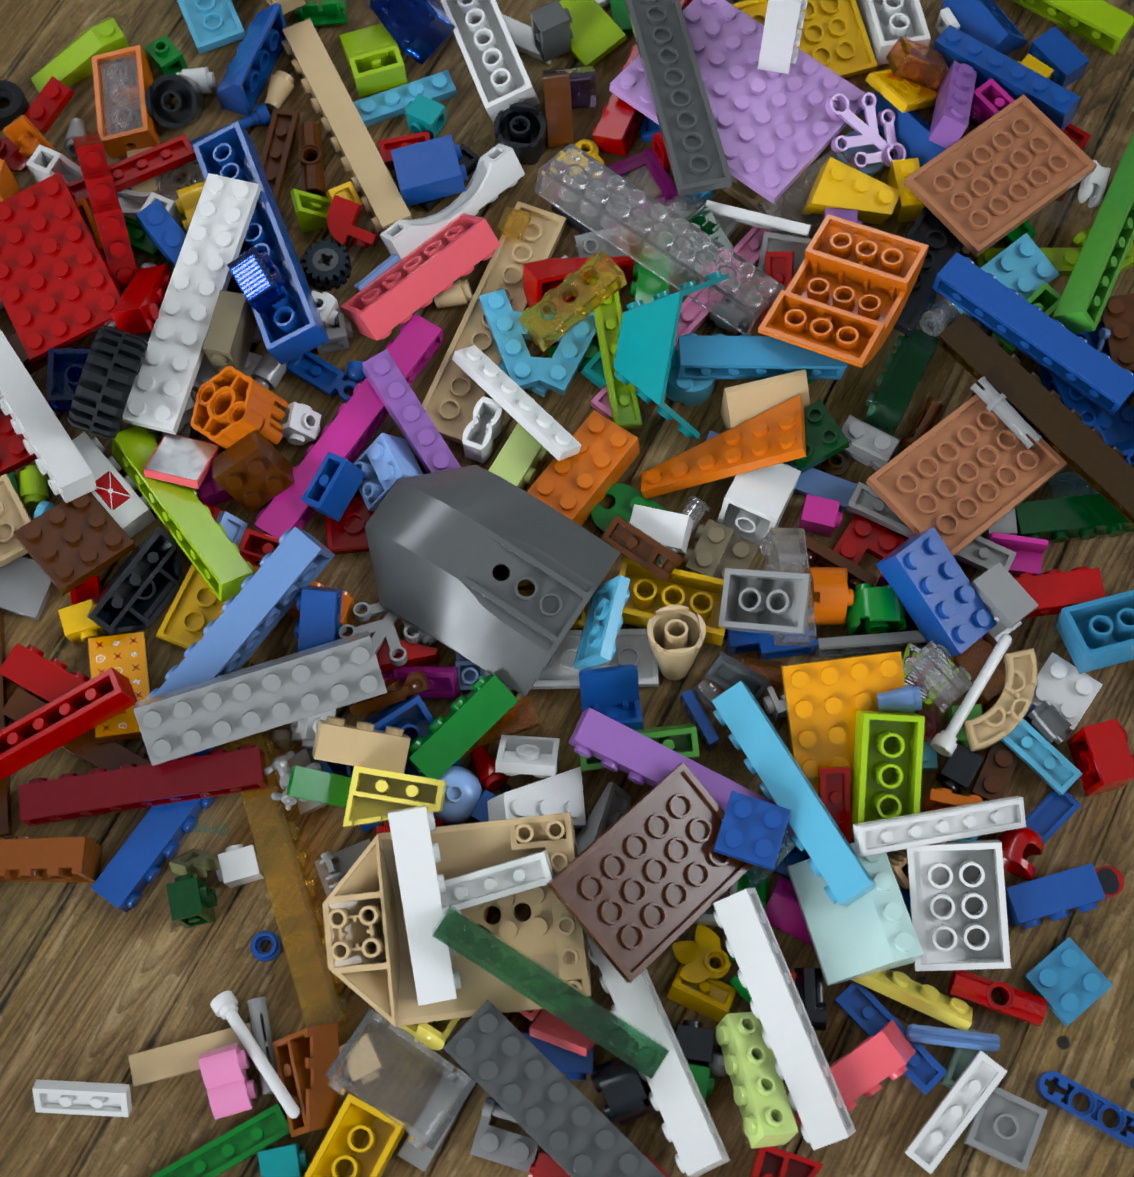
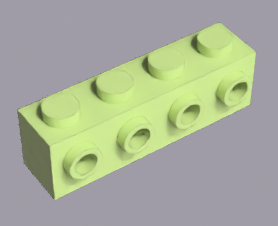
M753 1012L726 1014L715 1027L716 1040L721 1045L725 1059V1070L732 1082L734 1100L739 1106L743 1119V1131L749 1139L751 1149L785 1145L799 1131L783 1081L775 1068L776 1059L773 1050L767 1047L763 1039L762 1032L764 1028L761 1020L756 1018Z

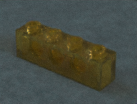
M604 250L598 254L591 255L580 269L569 273L563 283L555 289L547 291L541 301L523 311L518 319L523 330L544 352L627 284L624 272ZM591 279H598L593 285L586 284ZM570 296L577 297L573 302H565ZM550 313L556 314L555 317L550 320L544 319L545 316Z

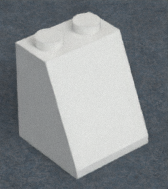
M780 463L736 475L724 498L717 522L734 529L735 535L758 544V549L766 552L796 488L801 471L790 465Z

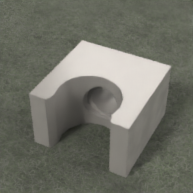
M1000 562L971 583L997 622V625L984 635L993 646L997 644L1002 635H1010L1023 624L1021 620L1039 606Z

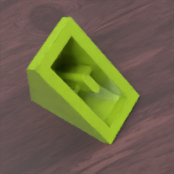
M293 188L290 193L301 232L305 233L328 227L327 214L331 205L329 199Z

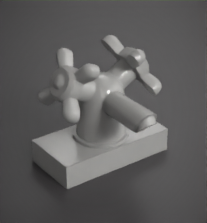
M308 748L296 754L293 751H289L284 756L276 757L271 761V766L263 771L265 776L274 770L278 771L280 774L279 783L284 792H273L271 798L273 800H282L288 811L292 809V805L297 803L300 815H308L328 805L286 796L292 766L296 765L321 771L319 762L312 756L313 749Z

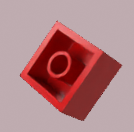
M1117 718L1085 726L1067 741L1075 766L1083 773L1080 776V780L1087 797L1120 789L1134 779V755L1130 753L1127 745V732L1123 726H1120Z

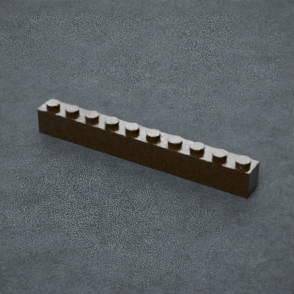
M963 313L939 334L940 346L977 381L985 376L986 380L999 394L1003 393L1007 397L1006 401L1042 436L1067 464L1134 526V464H1128L1123 459V453L1116 446H1109L1102 440V434L1095 427L1091 426L1089 428L1083 423L1081 415L1074 408L1068 409L1061 403L1062 399L1053 389L1048 391L1042 385V381L1033 371L1027 372L1015 354H1008L1004 351L1001 342L993 335L989 337L975 318L969 319Z

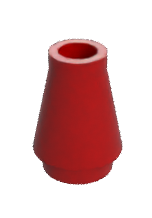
M484 746L471 752L470 757L474 763L481 787L486 788L489 792L501 788L507 782V777L504 773L495 772L496 760L488 753Z

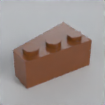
M338 1022L307 1027L272 1042L278 1076L300 1109V1114L297 1118L293 1119L287 1115L291 1138L330 1128L340 1110Z

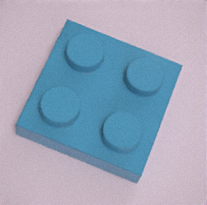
M1070 937L1063 940L1022 977L1039 997L1047 1000V1006L1065 1026L1071 1024L1113 986Z

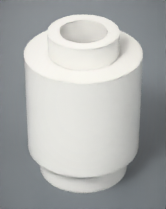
M207 67L182 69V72L176 73L195 80L203 94L211 93L212 88H215L214 73L209 72Z

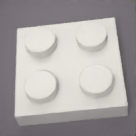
M1052 652L1037 674V685L1035 686L1031 704L1034 707H1037L1043 701H1046L1049 705L1053 704L1072 725L1068 728L1072 732L1103 684L1086 673L1079 674L1075 666Z

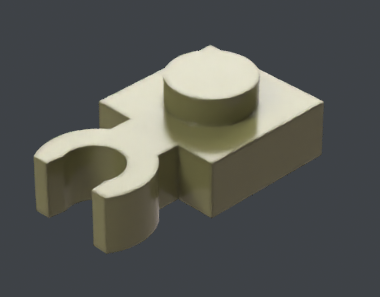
M194 848L169 862L172 873L179 875L192 874L193 877L198 876L199 878L207 877L206 871L220 869L216 856H211L210 852Z

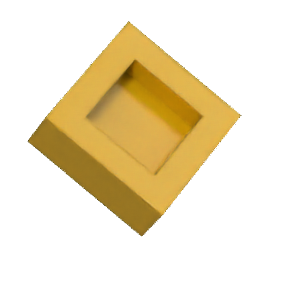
M351 180L326 192L330 203L335 194L362 206V202Z

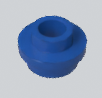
M266 930L257 933L253 937L250 948L256 959L269 962L279 955L282 944L277 934ZM270 941L272 944L271 949L268 952H263L262 944Z

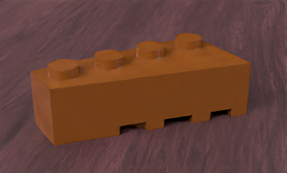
M0 836V882L94 883L100 876L103 847L93 842V838L85 836L45 838L17 836L16 839H5Z

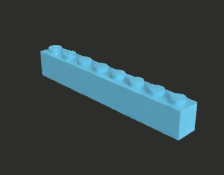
M740 681L713 699L712 702L716 707V710L713 711L715 717L722 726L727 724L732 732L728 735L730 741L737 750L742 748L747 756L744 759V763L753 775L757 773L763 781L759 786L769 800L773 798L778 806L791 810L788 823L795 832L791 837L801 851L805 849L811 859L807 862L817 877L822 875L828 884L824 889L834 904L839 902L847 907L877 888L749 687Z

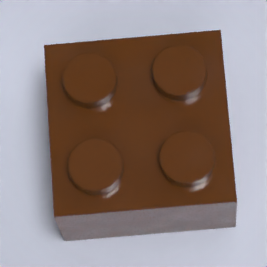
M257 429L212 459L213 479L249 513L294 484L292 464Z

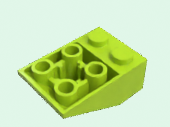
M387 22L339 35L359 98L408 84L402 56Z

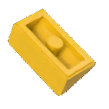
M681 964L667 998L720 1023L728 1014L737 990L718 979L708 978L699 984L686 982L679 977L684 967Z

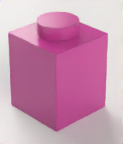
M807 494L798 530L831 537L833 529H839L843 513L838 512L840 502Z

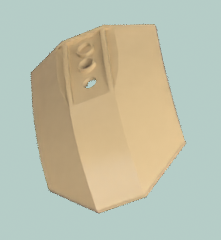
M571 812L442 826L430 831L432 844L438 843L441 862H435L437 875L443 874L444 880L547 850L554 876H556L578 856ZM391 832L378 833L322 904L328 969L395 1027L472 1017L487 1000L501 1013L591 1004L589 936L547 884L451 912V925H447L445 928L447 938L453 937L456 957H451L450 959L452 970H459L461 989H456V999L420 1006L417 1000ZM519 903H526L531 908V917L526 921L520 920L516 916L515 910ZM489 906H495L501 912V919L497 924H490L485 920L484 913Z

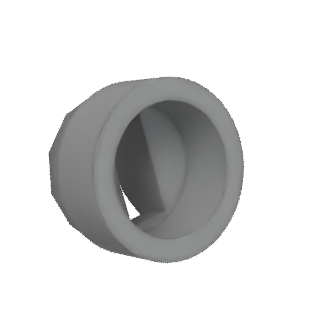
M712 1051L711 1063H708L711 1072L716 1076L727 1075L723 1053Z

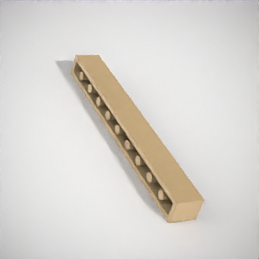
M307 19L282 29L285 39L281 41L283 49L287 56H292L291 64L296 75H302L301 84L306 94L311 93L313 98L310 101L316 114L321 113V124L326 133H331L330 141L335 152H341L343 156L340 158L342 166L346 173L351 172L353 177L350 180L356 192L360 191L363 196L360 200L365 212H371L373 216L371 222L376 233H382L399 219L412 220L411 214L312 21Z

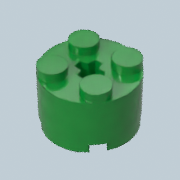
M868 583L855 586L853 605L847 606L846 612L848 634L850 636L852 633L854 635L904 632L906 630L904 606L889 584L884 587H872Z

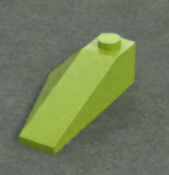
M107 17L87 27L31 78V81L39 93L52 76L69 87L93 75L92 56L128 48L129 45L125 35L114 18Z

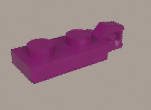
M396 667L392 671L381 672L383 680L386 682L394 678L399 681L407 678L409 672L423 670L430 686L428 690L417 693L421 698H457L460 694L458 667Z

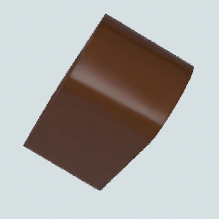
M569 72L543 74L548 148L574 145Z

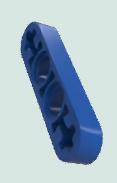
M1044 1072L1038 1076L1035 1087L1041 1098L1134 1149V1134L1128 1130L1122 1131V1135L1119 1133L1125 1125L1134 1129L1133 1113L1058 1072ZM1054 1078L1056 1080L1055 1086L1061 1090H1067L1068 1086L1071 1087L1065 1095L1064 1103L1061 1102V1099L1064 1097L1063 1094L1056 1091L1050 1094L1047 1093L1048 1087L1044 1084L1045 1081H1050ZM1076 1093H1082L1088 1099V1107L1083 1112L1076 1110L1073 1106L1072 1099ZM1106 1109L1113 1110L1117 1115L1118 1121L1113 1128L1105 1126L1102 1122V1113Z

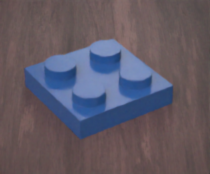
M731 791L713 851L773 871L791 810Z

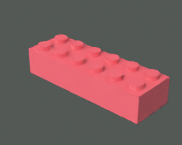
M462 213L342 304L340 308L357 333L376 341L385 339L392 333V329L395 326L409 321L413 316L412 313L419 308H424L431 304L434 296L449 290L454 285L453 282L460 276H466L471 273L477 263L492 257L495 253L494 250L501 245L485 218Z

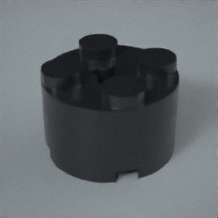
M162 75L149 86L146 92L145 102L147 110L151 117L163 127L172 129L187 127L201 118L204 110L203 92L195 80L185 75ZM172 98L178 99L179 104H172Z
M531 104L509 105L510 108L503 112L501 110L495 118L496 145L500 143L513 148L521 165H534L546 150V120L538 112V109Z
M631 1050L595 1066L596 1073L590 1075L597 1093L603 1092L607 1104L604 1105V1110L609 1121L612 1124L618 1122L621 1126L656 1111L653 1105H650L648 1099L649 1093L652 1091L647 1080L643 1081L638 1073L636 1064L633 1065L630 1057L635 1056Z

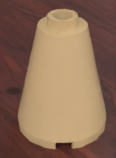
M670 605L660 608L656 611V615L649 619L647 623V638L661 674L669 680L684 678L705 641L706 625L702 616L689 611V607Z

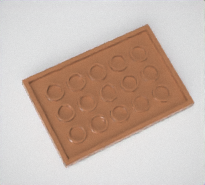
M1023 94L906 177L904 185L977 257L1094 172L1097 164Z
M977 394L872 474L866 481L867 485L915 535L934 527L953 557L1067 465V462L1043 438L1036 443L1028 435V439L1035 445L1028 450L993 411L989 412L986 409L988 405Z

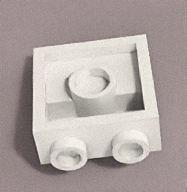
M501 735L495 772L504 773L508 776L527 774L538 778L556 777L560 739Z

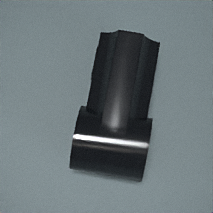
M815 967L795 968L794 972L797 976L794 983L814 1031H825L827 1012L826 1004L823 1002L822 970Z

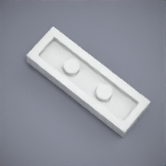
M36 1079L32 1088L35 1111L39 1113L129 1117L132 1110L129 1084Z

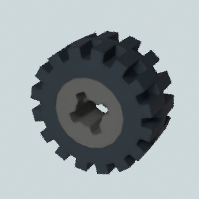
M327 239L326 242L318 240L319 244L317 245L313 242L310 244L311 249L306 248L304 251L305 255L302 257V265L308 282L310 281L313 287L317 285L319 290H323L326 287L327 291H332L334 286L336 289L340 288V283L345 285L347 283L346 277L350 278L352 265L344 245L341 246L338 241L333 243L332 239Z

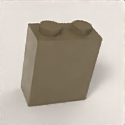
M223 290L219 292L203 346V350L215 374L220 373L227 366H233L240 372H244L257 326L247 294Z

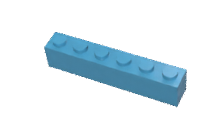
M686 334L678 337L675 348L677 379H766L805 369L807 379L841 380L847 367L846 362L770 336H752L750 334H742L740 336H725L724 334L698 336L697 334Z

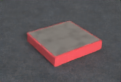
M166 433L145 466L144 475L145 477L199 489L212 466V459L220 453L219 445Z

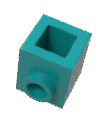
M419 93L413 102L410 101L405 109L408 128L415 134L429 131L431 139L437 137L447 122L445 106Z
M292 1144L258 1152L261 1177H304L305 1169L309 1168L308 1154L306 1149H301V1144Z

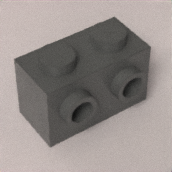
M556 0L530 12L533 44L544 63L571 51L573 33L570 23H572V17L567 8L563 9L560 2Z

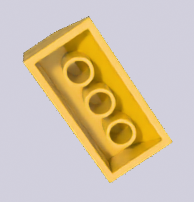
M348 1094L304 1177H381L408 1125L373 1105Z

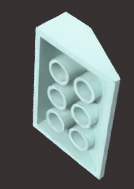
M854 842V843H851L850 845H851V847L853 848L854 852L856 853V850H855V842ZM886 852L863 857L858 856L877 888L847 907L839 902L834 904L824 889L828 884L822 875L817 877L807 862L810 859L787 867L827 986L911 964L923 955Z

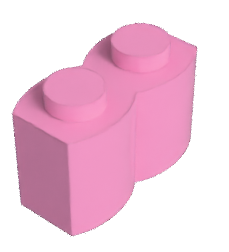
M237 1042L202 1052L198 1059L214 1118L219 1119L252 1109L255 1102L254 1099L258 1098V1091L255 1080H249L246 1069L250 1068L247 1051L245 1049L241 1050Z

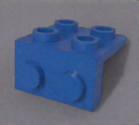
M636 665L593 668L579 672L582 713L586 709L592 708L633 730L644 729Z

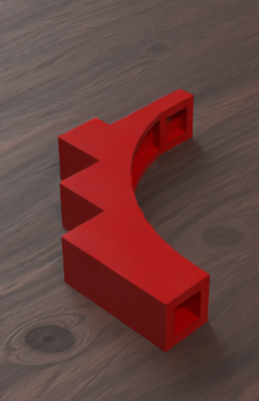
M99 133L72 138L108 268L118 289H125L137 272V267Z

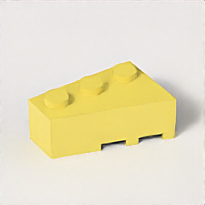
M354 766L343 827L388 821L389 811L423 805L426 806L427 812H443L448 782Z

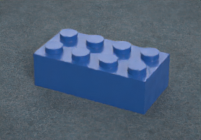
M934 527L913 535L876 564L939 660L962 654L997 625L990 611Z

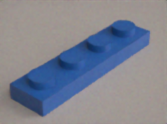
M853 981L834 1000L868 1037L875 1036L892 1019L906 1037L904 1026L865 986ZM910 1042L916 1052L905 1064L908 1070L903 1074L923 1095H926L948 1072L920 1043Z

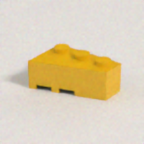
M830 157L820 168L801 214L809 215L813 213L824 215L826 208L858 210L857 220L864 223L881 225L892 215L901 191Z

